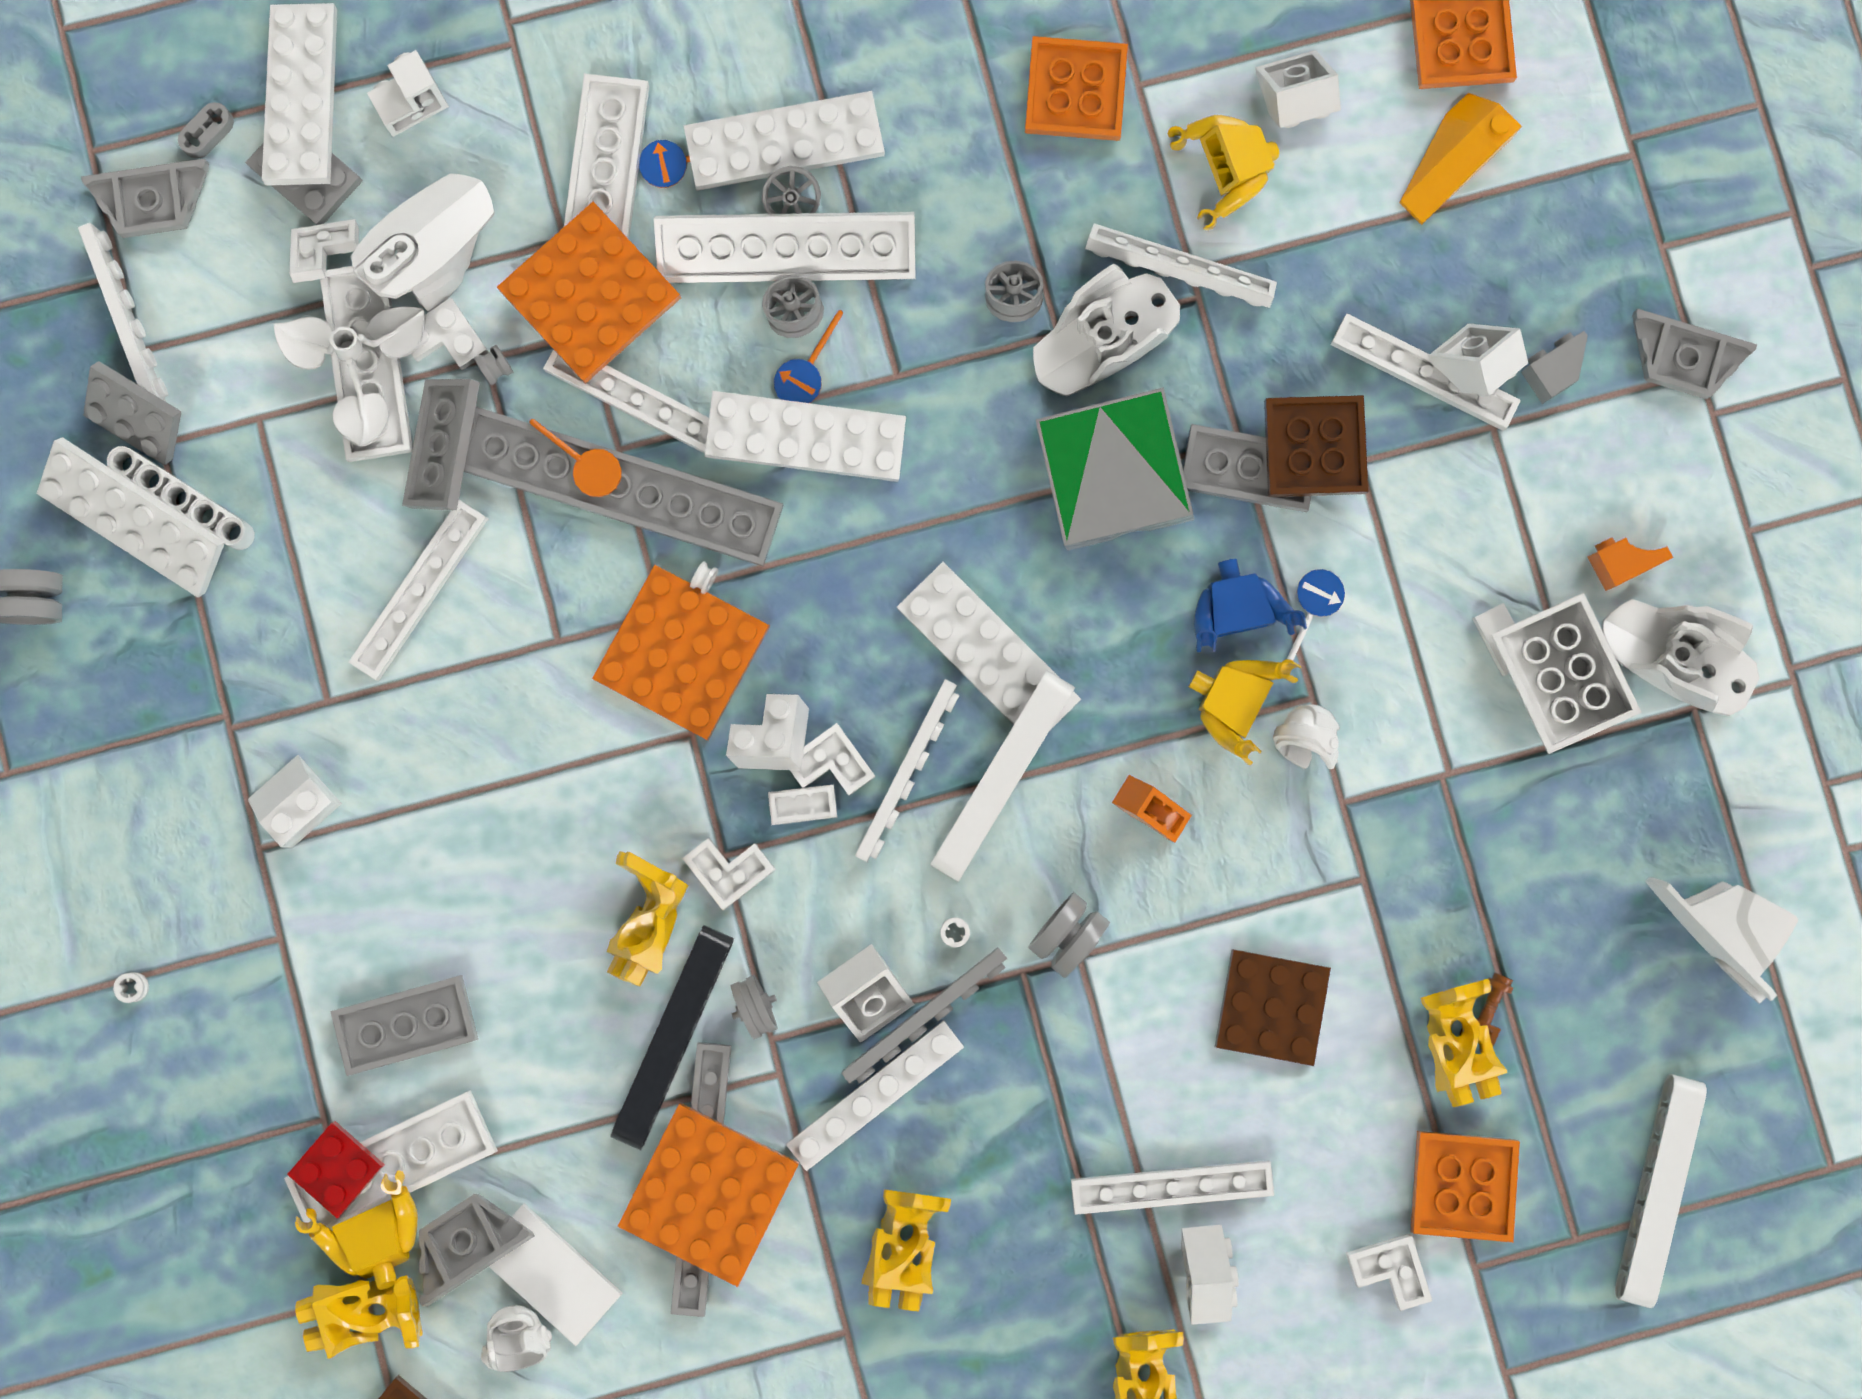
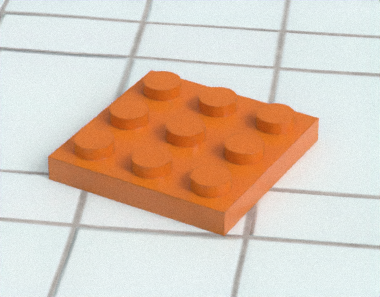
M1410 0L1419 89L1513 83L1516 80L1517 72L1509 0Z
M1032 36L1025 133L1120 141L1128 44Z
M1417 1131L1410 1232L1422 1235L1514 1243L1520 1141L1515 1139Z

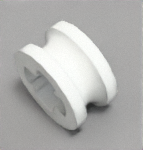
M703 561L695 572L690 587L693 589L696 587L700 588L701 593L705 595L713 585L718 569L715 567L709 569L708 564Z
M960 918L946 920L940 930L943 942L951 947L964 945L970 936L968 924ZM952 923H956L957 927H963L965 930V934L960 935L962 940L954 942L952 937H946L945 931L946 929L950 930L948 926Z
M140 973L122 974L114 983V994L118 1000L124 1003L140 1001L146 997L149 991L148 980ZM136 981L137 983L134 988L137 990V993L127 995L128 986L125 983Z

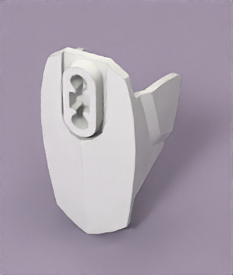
M450 173L403 202L374 226L358 244L351 255L354 274L379 296L396 299L412 291L420 305L428 312L445 302L463 281L465 271L470 265L478 233L494 216L492 200L484 183L474 177ZM374 269H381V270H383V271L380 272V273H374V272H372V270H374Z
M1115 264L1110 265L1075 292L1055 328L1033 347V361L1039 383L1047 389L1067 397L1122 370L1169 337L1168 335L1180 321V304L1162 278L1146 273L1128 279L1120 267ZM1160 298L1163 300L1164 305L1156 307L1152 304V301ZM1129 316H1138L1137 323L1134 325L1127 324L1125 319Z
M1631 599L1617 607L1603 620L1602 631L1617 662L1656 688L1694 707L1730 716L1746 707L1760 679L1757 663L1742 651L1752 633L1753 625L1725 612L1708 606L1694 607L1683 605L1657 608ZM1703 667L1708 669L1712 678H1705L1703 676L1704 672L1701 669ZM1732 682L1736 683L1739 686L1738 693H1735L1732 690Z
M1649 877L1645 881L1699 944L1712 957H1716L1714 961L1751 998L1760 1004L1766 997L1772 1001L1777 996L1774 990L1760 976L1773 962L1798 922V918L1794 914L1739 885L1731 886L1728 883L1720 882L1696 895L1683 899L1671 884L1663 880Z

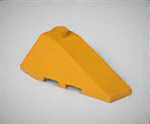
M1467 93L1445 114L1399 203L1422 225L1509 143L1522 126L1499 103Z

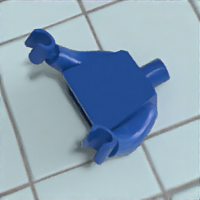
M1229 559L1218 563L1222 580L1211 583L1207 589L1202 591L1194 615L1197 652H1201L1202 646H1210L1212 652H1216L1218 637L1269 627L1276 623V620L1286 625L1289 635L1295 634L1294 626L1300 625L1307 629L1305 614L1302 611L1294 610L1270 582L1262 577H1258L1256 573L1241 576L1237 559Z

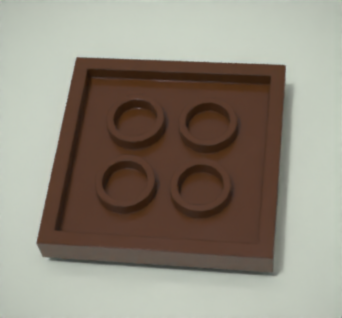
M1364 395L1266 398L1264 400L1268 497L1361 495L1369 492Z
M1231 949L1214 1047L1314 1066L1331 968Z

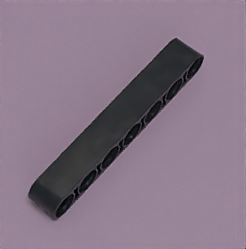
M703 925L610 1135L611 1138L642 1150L732 947L733 937Z

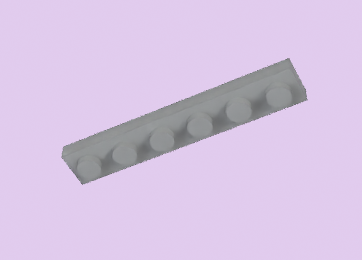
M997 947L843 1069L841 1073L850 1084L855 1079L859 1083L864 1081L875 1072L872 1066L881 1058L888 1062L901 1051L898 1045L905 1039L909 1038L913 1042L927 1030L924 1026L925 1023L933 1017L939 1021L951 1012L953 1007L950 1004L960 996L963 1000H966L979 989L976 983L987 975L991 980L1006 967L1002 962L1007 959L1006 956Z

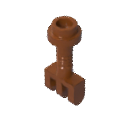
M1494 972L1492 978L1488 977L1492 986L1491 992L1488 994L1479 1018H1476L1480 1026L1488 1025L1492 1046H1494L1501 1031L1499 1027L1491 1024L1494 1013H1496L1495 1010H1497L1504 992L1511 994L1513 991L1511 986L1513 980Z

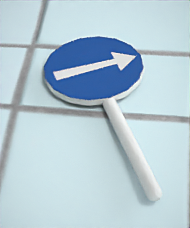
M1324 569L1312 570L1305 574L1298 583L1297 599L1302 609L1308 613L1306 616L1307 629L1313 616H1330L1337 612L1344 602V585L1339 577L1331 571ZM1301 627L1287 659L1294 660L1307 629Z

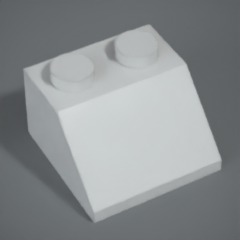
M1316 50L1255 67L1269 115L1279 128L1294 127L1302 121L1313 118H1325L1330 113L1341 110L1338 74Z
M1467 324L1428 355L1429 361L1461 392L1477 394L1481 397L1494 394L1502 384L1516 376L1517 372L1528 364L1520 328Z
M299 755L293 758L248 798L259 823L280 847L293 848L342 804Z
M872 944L817 982L832 1008L860 1043L915 1005Z

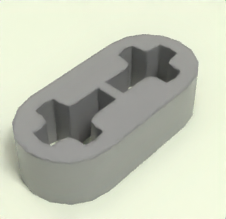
M213 102L207 104L179 133L178 144L180 148L191 158L199 159L205 157L233 128L234 119L232 114L220 103ZM216 114L223 121L220 124L214 122L211 119L213 115ZM192 137L199 140L200 145L198 147L189 142Z

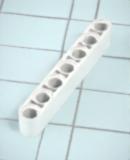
M1048 670L1045 672L930 865L959 882L1074 691L1075 687Z
M1669 1074L1664 1082L1617 1275L1615 1296L1618 1300L1647 1308H1653L1658 1300L1705 1104L1707 1088L1703 1082L1674 1074Z

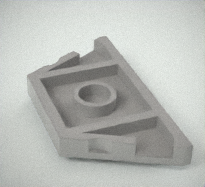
M197 159L81 176V179L96 199V203L110 219V223L122 238L187 229L206 178L209 163L205 159Z
M1636 309L1632 315L1645 381L1700 398L1708 399L1712 397L1722 386L1723 382L1739 368L1738 366L1757 347V344L1641 309Z
M473 1194L419 1230V1247L421 1249L419 1274H423V1295H419L421 1306L428 1307L535 1236L534 1233L483 1196Z

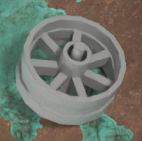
M787 166L779 168L769 176L763 187L762 201L768 214H776L769 203L784 200L785 205L780 214H786L790 205H793L796 214H802L797 203L798 201L814 205L810 213H816L820 205L821 191L818 181L812 173L802 167ZM790 172L789 188L787 189L775 177L781 173ZM795 172L803 174L809 179L799 188L795 187ZM771 182L784 194L768 198ZM813 184L816 200L801 196L800 193Z
M1009 261L995 266L988 273L985 281L986 306L992 315L1003 321L1020 322L1033 317L1040 310L1043 302V280L1035 267L1025 262ZM1022 280H1025L1028 283L1022 284ZM1001 282L1004 286H996V285ZM1035 289L1038 291L1035 296L1027 293ZM993 295L1003 296L999 300H997L996 298H994Z
M801 276L781 278L769 286L763 296L762 307L771 329L778 335L786 338H799L809 334L818 327L823 318L824 306L816 285L807 278ZM802 292H803V294H802L801 296H799V297L797 296V293H802ZM812 297L815 298L814 304H805ZM777 302L782 304V306L774 308ZM784 314L781 321L773 318Z
M755 975L746 978L743 982H736L730 985L737 1005L735 1006L737 1011L731 1013L733 1019L740 1017L741 1021H744L753 1039L761 1037L766 1032L770 1033L778 1029L771 1009L773 1008L772 1002L777 1001L775 995L769 997L767 993H764Z

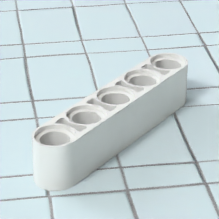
M118 446L109 452L107 456V466L217 536L225 542V545L236 550H244L253 543L255 532L247 522L149 459L125 446ZM131 457V467L123 471V462ZM158 474V484L155 487L150 488V479L154 475ZM185 491V502L177 506V496ZM208 509H213L212 519L204 523V513ZM236 526H240L241 533L239 537L231 540V530Z

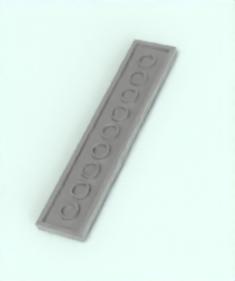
M475 406L464 467L465 473L764 567L782 513L783 503L549 430L579 455L592 449H604L612 453L619 461L622 475L618 487L609 495L591 497L583 493L575 484L573 468L576 460L531 424Z

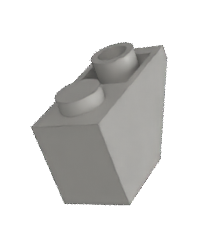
M1585 331L1575 337L1570 332L1554 343L1556 349L1548 354L1543 349L1528 359L1530 365L1521 373L1542 404L1579 380L1588 337Z

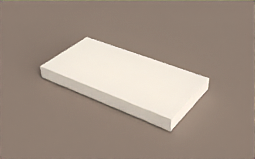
M524 1203L512 1217L530 1229L535 1236L489 1267L571 1343L577 1346L617 1301L622 1292Z

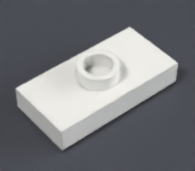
M1502 603L1472 619L1501 675L1504 676L1509 674L1491 635L1515 623L1505 604Z
M834 785L768 792L772 825L838 818Z

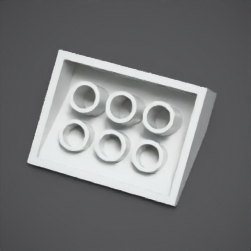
M1584 593L1491 635L1548 754L1642 713Z

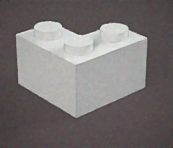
M417 50L397 56L393 63L387 65L394 79L379 82L374 86L373 90L367 93L384 125L393 137L449 107Z
M767 694L762 725L731 724L726 756L738 768L801 770L809 713L808 706L799 695Z
M1222 1225L1182 1228L1181 1250L1186 1272V1300L1191 1325L1231 1321L1232 1307H1237L1235 1287H1238L1239 1283L1236 1266H1230L1229 1259L1233 1257L1230 1238H1224Z

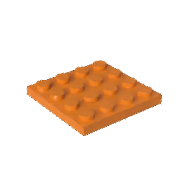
M594 201L497 286V289L585 384L681 299V295Z
M654 565L592 679L708 741L768 632L770 625L708 592L705 595L702 594L700 588L696 587L693 589L690 587L691 583Z
M679 1103L617 1227L738 1287L799 1162Z

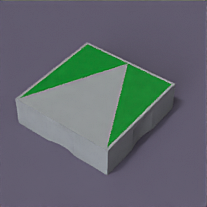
M1164 387L1036 419L1063 542L1068 551L1110 541L1130 532L1152 531L1194 520Z

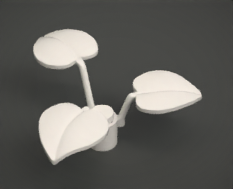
M408 306L390 308L377 313L367 324V332L374 340L365 338L363 334L357 336L355 331L349 327H339L333 331L326 321L316 317H305L290 322L274 324V333L278 346L284 356L298 368L316 369L323 364L325 354L331 355L334 351L339 359L346 362L357 397L346 396L338 401L333 410V422L336 429L345 438L357 446H366L374 442L383 433L388 422L389 411L381 395L370 393L363 396L353 361L362 354V344L370 347L379 345L382 353L392 358H402L412 354L418 348L422 339L425 313L422 308Z

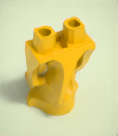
M619 851L616 857V865L637 876L646 892V901L643 908L638 905L636 906L627 922L610 939L607 952L612 954L614 958L607 973L622 981H628L640 987L648 971L658 974L662 970L663 953L675 925L677 906L683 899L689 885L678 879L674 874L654 866L631 852Z
M1489 978L1420 998L1423 1006L1429 1011L1427 1030L1430 1036L1428 1047L1432 1052L1435 1063V1088L1437 1092L1446 1090L1452 1107L1474 1102L1469 1087L1471 1083L1476 1084L1480 1100L1502 1094L1498 1076L1506 1074L1507 1069L1494 1052L1488 1025L1480 1026L1472 1010L1476 998L1491 992ZM1456 1020L1462 1024V1033L1458 1037L1452 1034L1451 1030L1452 1024ZM1477 1044H1479L1480 1054L1475 1053Z
M884 1189L883 1198L885 1204H887V1210L881 1219V1229L876 1228L872 1236L871 1254L861 1284L869 1286L868 1305L890 1308L892 1289L900 1290L898 1309L919 1312L923 1293L933 1294L931 1267L935 1242L928 1240L927 1224L935 1212L949 1211L951 1199ZM911 1225L913 1227L911 1238L907 1241L902 1240L900 1231L904 1226ZM920 1252V1261L916 1266L913 1264V1258Z
M408 1275L399 1277L394 1282V1286L383 1290L377 1289L375 1280L371 1282L358 1280L342 1286L316 1285L313 1286V1295L297 1301L295 1306V1313L299 1324L317 1320L318 1326L304 1329L303 1331L306 1351L311 1352L325 1349L327 1359L333 1358L351 1346L378 1341L379 1333L389 1327L395 1326L401 1330L405 1348L413 1349L419 1347V1337L423 1335L417 1293L412 1278H408ZM372 1304H380L386 1311L381 1315H374L369 1312L368 1308Z
M1175 1329L1125 1333L1113 1337L1114 1346L1119 1351L1118 1362L1115 1365L1117 1377H1115L1113 1383L1115 1399H1159L1162 1392L1164 1399H1177L1175 1375L1167 1374L1163 1363V1355L1166 1349L1183 1346V1332L1175 1331ZM1147 1364L1150 1368L1149 1378L1146 1381H1141L1139 1370L1143 1365Z

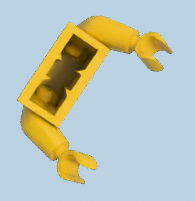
M1212 115L1188 124L1185 130L1181 127L1173 126L1167 133L1169 138L1181 136L1178 141L1169 144L1171 149L1175 151L1183 149L1189 138L1191 140L1200 139L1221 196L1225 195L1215 204V209H1204L1199 212L1198 220L1206 214L1213 217L1212 222L1203 228L1204 230L1213 229L1216 226L1217 218L1220 216L1223 218L1227 217L1253 199L1268 181L1267 173L1274 169V161L1279 157L1278 145L1273 141L1266 142L1259 126L1248 125L1245 121L1230 116Z
M1285 659L1282 662L1237 660L1228 662L1225 666L1220 667L1214 678L1197 670L1188 687L1204 695L1198 709L1201 711V721L1213 739L1225 750L1239 756L1247 765H1252L1253 762L1248 758V755L1253 751L1261 754V750L1251 740L1244 741L1243 739L1246 738L1273 685V682L1270 680L1284 678L1291 683H1296L1298 678L1290 675L1292 669L1301 668L1302 666L1290 659Z
M397 1170L395 1174L396 1182H391L387 1173L384 1174L381 1182L382 1190L387 1194H391L392 1200L332 1226L333 1231L324 1224L317 1223L316 1211L308 1208L306 1209V1215L311 1221L305 1223L296 1216L295 1227L300 1233H309L310 1238L343 1271L352 1276L359 1275L365 1279L374 1276L377 1289L383 1290L394 1286V1282L397 1281L394 1267L406 1262L410 1257L409 1251L413 1248L416 1239L418 1214L416 1205L407 1187L402 1186L405 1174L403 1171Z

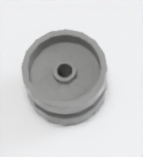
M30 569L0 570V623L45 625L62 622V604L47 598L55 597L62 593L63 575L56 572Z
M1074 892L1054 912L1028 946L1041 959L1048 957L1058 946L1060 949L1051 961V968L1064 978L1087 958L1110 924L1097 911L1090 913L1079 924L1078 921L1084 914L1087 903Z

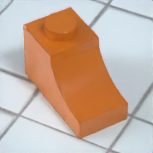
M1613 537L1595 545L1597 552L1588 556L1605 591L1674 558L1668 546L1656 550H1644L1631 545L1627 538L1615 542Z
M1128 775L1112 801L1114 805L1174 843L1192 816L1158 789L1131 775Z

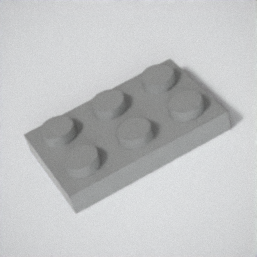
M263 144L245 162L261 178ZM332 153L330 184L271 186L312 222L320 225L330 218L363 180Z
M100 361L90 366L83 416L163 465L173 460L181 411Z

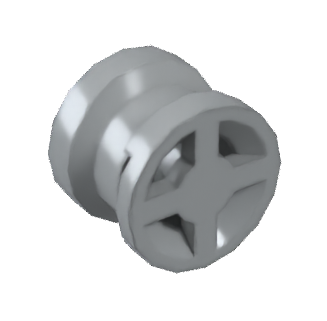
M497 345L491 347L490 352L486 355L479 354L474 357L491 386L497 383L498 378L502 375L509 376L514 373Z

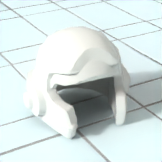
M1300 705L1288 713L1284 724L1275 728L1273 740L1277 750L1286 759L1301 768H1308L1312 759L1311 751L1320 755L1328 769H1333L1335 764L1338 763L1339 752L1337 748L1339 742L1337 731L1340 727L1335 717L1327 709L1318 705Z
M518 1305L504 1307L493 1314L487 1324V1342L482 1348L481 1360L489 1369L500 1372L517 1371L530 1367L546 1358L547 1353L551 1349L552 1334L544 1325H541L537 1315L528 1308Z

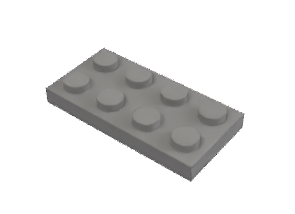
M425 379L402 506L412 509L457 511L477 403L479 382L471 379Z
M1191 424L1183 465L1188 491L1306 513L1309 511L1311 496L1268 497L1266 437Z
M462 975L330 1011L346 1076L478 1040Z

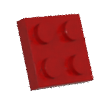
M334 1121L287 1175L338 1219L385 1164Z

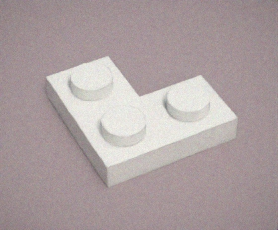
M355 219L291 229L289 274L293 283L326 278L327 255L355 251L359 244V228Z
M449 298L425 314L422 339L418 348L412 353V356L419 362L445 345L460 369L464 370L476 362L474 357L479 354L486 355L489 352L454 300Z
M836 723L804 746L801 770L790 771L802 788H805L824 773L831 770L850 796L876 776Z
M710 838L706 839L682 858L723 911L776 870L756 844H753L736 859L728 863Z
M1411 1234L1402 1235L1346 1253L1355 1285L1358 1288L1389 1279L1397 1308L1400 1311L1432 1301Z

